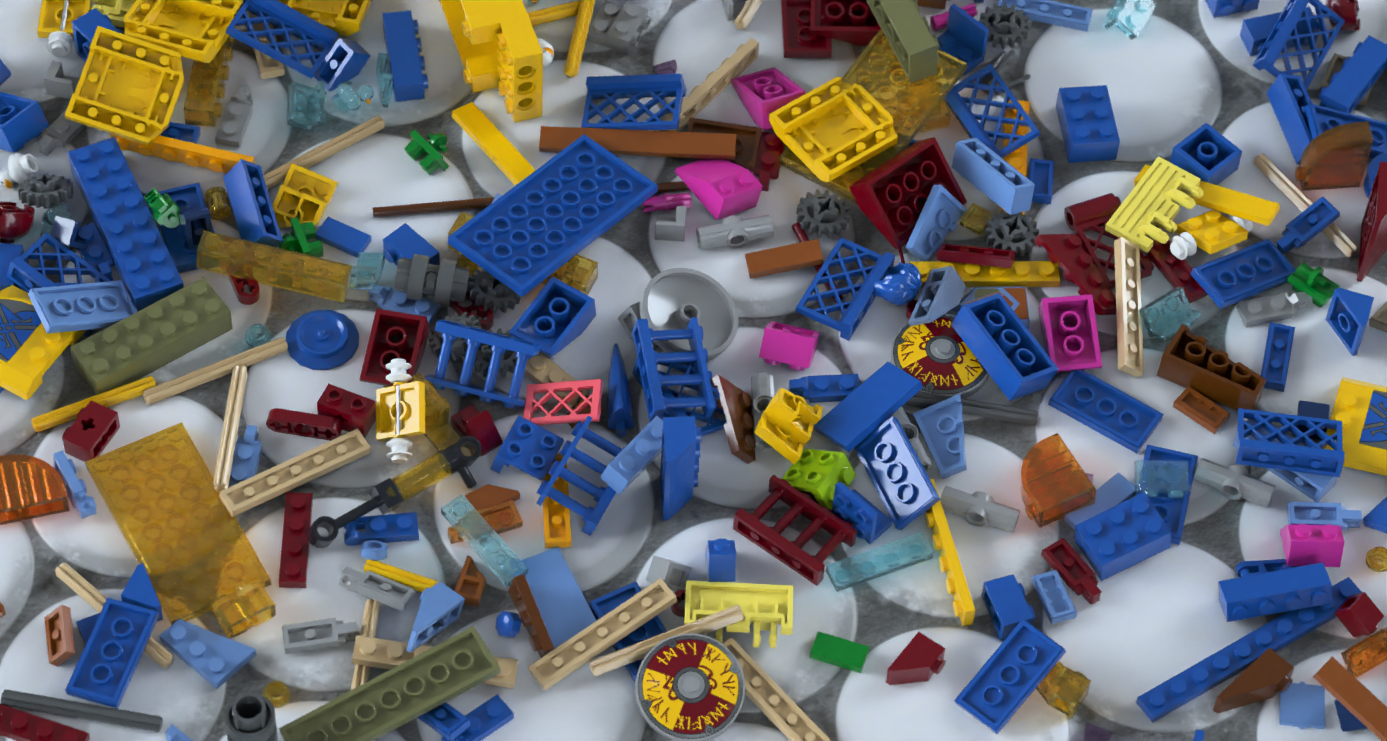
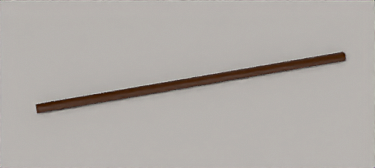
M683 181L656 183L658 185L656 193L690 190ZM495 197L373 207V217L487 208L492 204Z

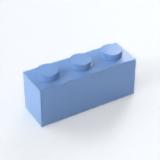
M657 415L608 464L600 477L619 495L661 453L663 421Z

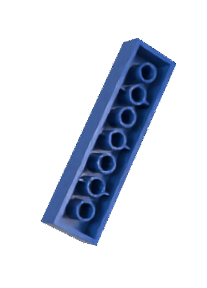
M113 137L69 151L68 158L71 173L97 230L113 259L119 278L122 280L137 311L184 288L179 272L116 138Z

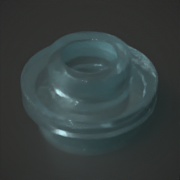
M253 324L246 331L245 340L249 346L254 348L270 342L271 333L265 325Z

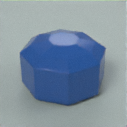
M502 611L497 616L495 628L498 635L514 638L520 632L521 619L518 613Z

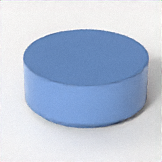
M368 540L361 544L360 555L369 560H382L387 557L388 546L381 541Z

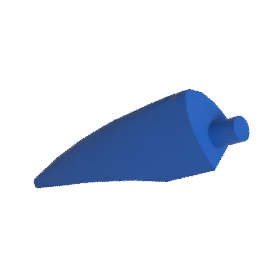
M614 344L607 393L608 429H616L617 436L622 437L627 434L626 428H633V414L623 358L618 344Z

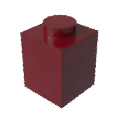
M1365 592L1348 596L1334 613L1353 637L1373 634L1379 627L1378 623L1384 617Z

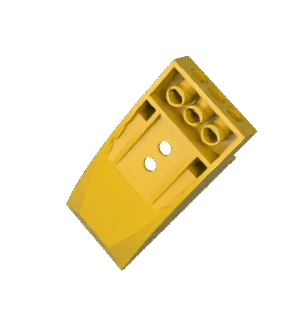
M439 0L464 67L463 76L465 83L470 84L472 92L475 93L498 87L500 95L505 96L507 114L511 113L514 123L542 117L543 52L522 0Z

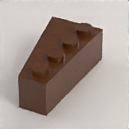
M1182 323L1162 355L1157 376L1184 388L1190 386L1203 396L1236 411L1239 408L1255 410L1260 402L1266 379L1242 363H1234L1228 358L1226 352L1221 349L1216 351L1207 344L1208 340L1200 335L1198 337L1194 336L1189 332L1190 328Z

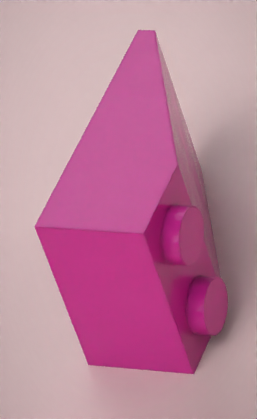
M775 67L731 79L732 86L752 120L763 130H774L769 121L770 113L806 94L805 90Z
M701 159L675 169V173L716 220L756 207L763 187L748 169L725 159Z
M1092 294L1042 298L1038 307L1042 337L1046 353L1059 368L1057 372L1102 368Z

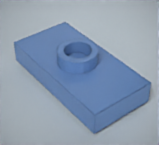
M1057 570L1032 576L1031 582L1051 625L1076 618V609Z

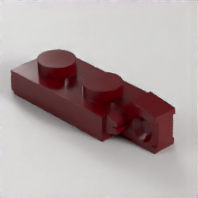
M763 131L754 176L760 177L759 182L763 185L761 191H768L770 179L776 180L779 177L785 143L776 133Z
M1064 538L1042 550L1041 556L1054 570L1058 571L1062 580L1073 592L1075 591L1078 596L1082 594L1091 605L1100 601L1102 591L1096 586L1098 585V581L1095 578L1096 574Z

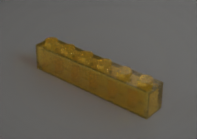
M205 230L197 248L196 268L229 276L232 275L238 278L242 277L245 280L253 279L257 280L258 283L342 303L345 302L351 283L352 265Z

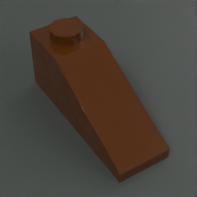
M1268 648L1217 696L1213 711L1221 713L1273 698L1279 691L1285 692L1293 682L1291 676L1294 667Z

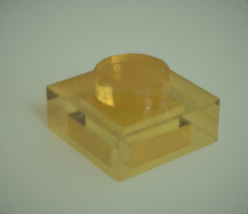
M972 203L960 218L959 225L981 236L985 231L987 220H991V216L994 213Z

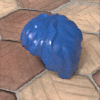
M900 262L898 266L889 269V275L884 280H877L875 282L874 295L882 297L885 301L895 305L910 303L917 297L918 289L922 285L919 270L911 263L903 264Z

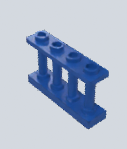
M691 317L687 329L654 331L652 328H649L648 319H637L632 334L649 421L651 422L656 415L661 419L667 409L702 407L704 418H710L714 409L717 408V396L712 392L710 378L713 376L712 372L708 371L707 368L708 352L706 348H703V328L699 326L697 317ZM688 339L691 351L657 353V351L653 350L652 343L653 341ZM693 362L695 374L662 376L661 373H658L657 365L658 363ZM698 384L700 397L667 399L666 396L662 395L661 389L663 386Z
M444 319L437 321L435 331L441 332V337H443L435 375L428 374L424 376V381L429 382L431 388L445 390V387L455 389V394L469 397L470 393L479 395V400L494 403V400L504 402V407L511 409L525 406L526 399L520 398L519 393L527 359H530L531 356L539 355L540 344ZM457 337L467 339L466 343L468 344L460 381L445 378L453 341ZM482 343L491 345V350H493L484 388L469 384L478 346L481 347ZM506 349L515 351V356H517L509 394L494 391L502 354L506 353Z
M587 416L584 423L578 421L571 434L575 436L573 442L567 440L559 453L564 456L561 462L555 460L548 474L552 475L549 482L544 479L536 493L541 496L536 504L541 506L546 496L582 516V520L586 522L582 532L591 536L616 491L609 485L606 489L602 486L598 488L564 468L569 457L600 475L606 469V465L575 448L581 437L614 457L623 449L587 429L592 420V417ZM558 476L595 497L594 501L598 502L595 508L591 506L587 508L553 488L552 486Z

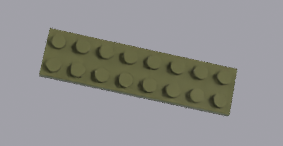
M472 626L279 728V731L284 741H374L500 674L501 670L479 633Z

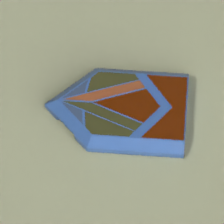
M1025 286L974 287L961 299L959 305L952 309V311L958 314L963 305L1000 293L1027 329H1029V312Z

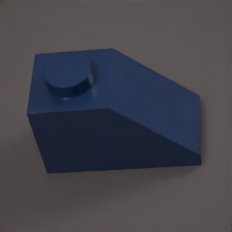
M201 206L179 212L181 230L189 250L213 244L209 209Z

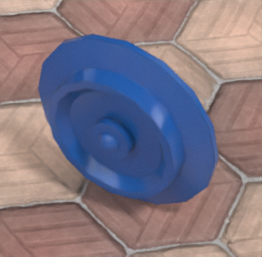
M333 310L311 311L293 321L286 332L288 353L293 360L303 367L312 370H330L342 366L354 356L359 347V332L354 322L344 314Z

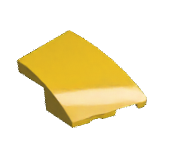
M292 163L272 205L278 227L292 228L290 219L297 217L300 224L313 222L314 226H317L334 195L338 182Z
M780 388L762 414L754 433L791 463L795 464L801 458L804 444L811 439L814 425L821 419L823 407L819 404L814 407L808 405L805 398Z

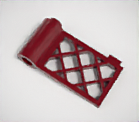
M1112 193L1067 206L1064 209L1067 225L1078 234L1110 289L1115 288V279L1110 281L1106 271L1108 268L1115 271V264L1111 263L1114 247L1102 244L1100 240L1102 235L1115 240L1119 238L1105 230L1106 223L1121 205L1119 197L1114 196ZM1092 230L1100 235L1097 241L1087 238L1084 232ZM1097 248L1111 253L1108 261L1097 257L1095 254ZM1140 250V266L1142 268L1140 277L1143 279L1152 275L1154 265L1149 256H1143Z

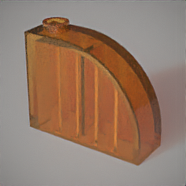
M1355 122L1334 127L1323 132L1307 145L1302 153L1299 166L1295 168L1296 181H1300L1302 191L1360 186L1373 144L1369 123Z
M1058 433L1041 440L1031 448L1025 456L1021 468V496L1029 519H1034L1039 528L1064 518L1066 514L1095 504L1096 488Z
M13 454L0 456V525L70 511L64 482L54 467L39 458L29 455Z

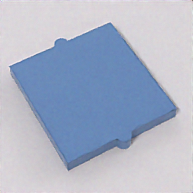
M1300 682V684L1292 683L1283 693L1279 691V725L1296 726L1300 729L1305 727L1325 729V688L1319 685H1309Z

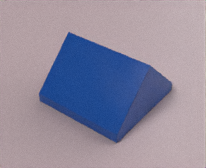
M1337 288L1334 291L1326 321L1351 355L1355 356L1358 353L1374 297Z

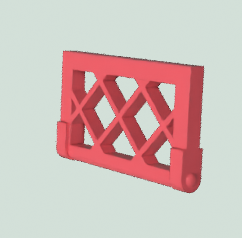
M601 379L529 384L527 385L523 418L536 425L584 422L587 416L592 417V422L600 421L603 381ZM593 389V393L588 398L580 393V391ZM559 391H572L563 400L555 394ZM548 392L538 402L535 400L536 393ZM578 394L584 402L573 411L567 403ZM553 396L560 403L548 413L542 405ZM587 405L591 406V414H579ZM563 407L571 413L565 416H554ZM538 409L546 414L545 417L533 418V414Z

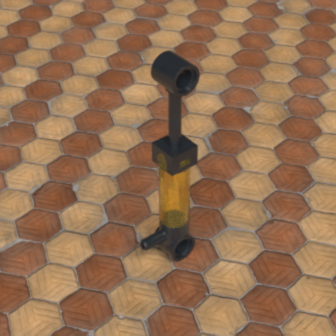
M464 436L458 442L410 469L374 486L369 492L372 499L334 520L329 516L317 518L308 530L307 537L309 542L317 548L328 547L337 537L340 528L376 508L384 515L397 508L404 501L456 472L459 473L468 489L473 488L477 482L467 467L471 466L482 452L480 442L473 436ZM461 447L469 449L471 456H465L461 452ZM317 528H325L329 533V537L320 536Z

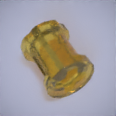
M213 187L205 192V200L210 206V218L214 220L227 218L231 214V208L226 202V190L223 187Z

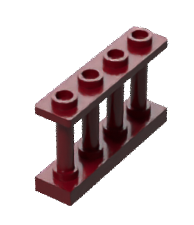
M772 475L769 479L768 491L770 494L752 513H748L740 508L734 514L733 529L817 586L824 577L825 565L823 562L842 542L852 547L856 542L857 531L849 522L842 521L833 515L831 510L820 506L809 495L793 488L785 479ZM779 499L791 507L773 527H768L760 521ZM799 514L812 521L795 541H789L780 535ZM820 528H823L832 534L833 537L815 556H811L802 550V547Z

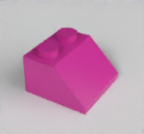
M771 321L765 327L759 357L764 358V362L768 364L779 365L782 362L790 364L789 368L804 371L805 368H810L821 332Z
M1288 524L1280 529L1287 566H1305L1323 562L1325 567H1340L1345 543L1341 526Z

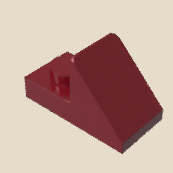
M471 404L451 416V423L463 436H473L480 442L482 447L481 457L503 444V440L487 410L480 413Z

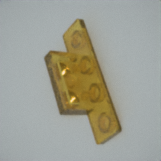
M421 373L412 376L411 382L421 381L425 383L424 435L440 452L458 442L461 438L448 424L450 411L448 401L444 397L441 398L435 391L433 384L426 380Z

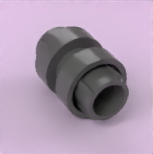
M414 254L413 259L404 257L399 259L394 289L407 293V299L422 301L424 294L435 296L434 304L450 306L451 301H465L470 271L467 268L457 267V261L442 258L440 266L429 264L430 256Z
M244 693L234 698L228 704L224 714L228 741H278L275 709L266 697L255 693Z

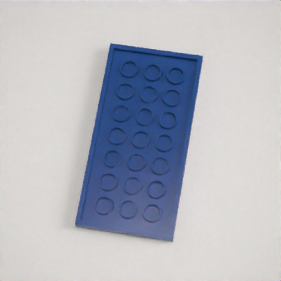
M583 134L449 235L448 244L523 297L657 192L658 185Z

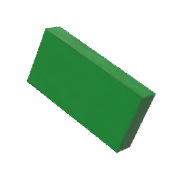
M818 631L809 658L861 673L869 653V646Z

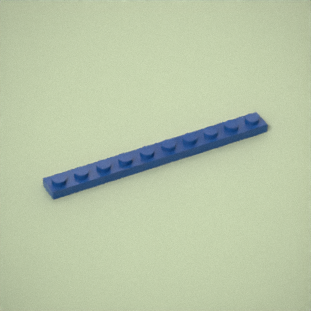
M1349 577L1332 586V603L1291 610L1140 695L1137 697V705L1152 723L1244 671L1268 648L1277 652L1336 618L1337 616L1334 613L1346 598L1362 593V591Z

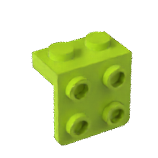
M804 449L801 458L791 465L782 479L788 481L796 490L812 492L820 506L832 510L835 485L840 481L848 487L855 478L856 473L844 452Z

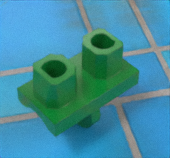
M415 129L409 134L413 140L404 150L414 161L423 153L427 155L419 162V165L427 174H432L439 167L443 171L449 167L443 160V156L439 153V151L445 153L448 150V147L445 146L447 137L443 133L436 135L429 133L427 135V138L430 140L429 143Z
M153 188L143 197L150 206V213L160 225L163 224L167 228H175L180 224V208L167 193L162 196Z
M298 217L292 218L290 223L293 229L290 231V235L284 234L282 236L283 242L279 245L280 252L286 255L289 254L290 257H295L298 253L303 268L311 267L312 259L323 256V246L320 240L307 242L309 239L316 238L313 222L300 224Z
M1304 262L1299 265L1287 280V282L1292 284V290L1297 293L1306 292L1307 295L1312 297L1313 303L1318 307H1323L1333 297L1335 289L1340 287L1323 275V268L1318 266L1314 270Z

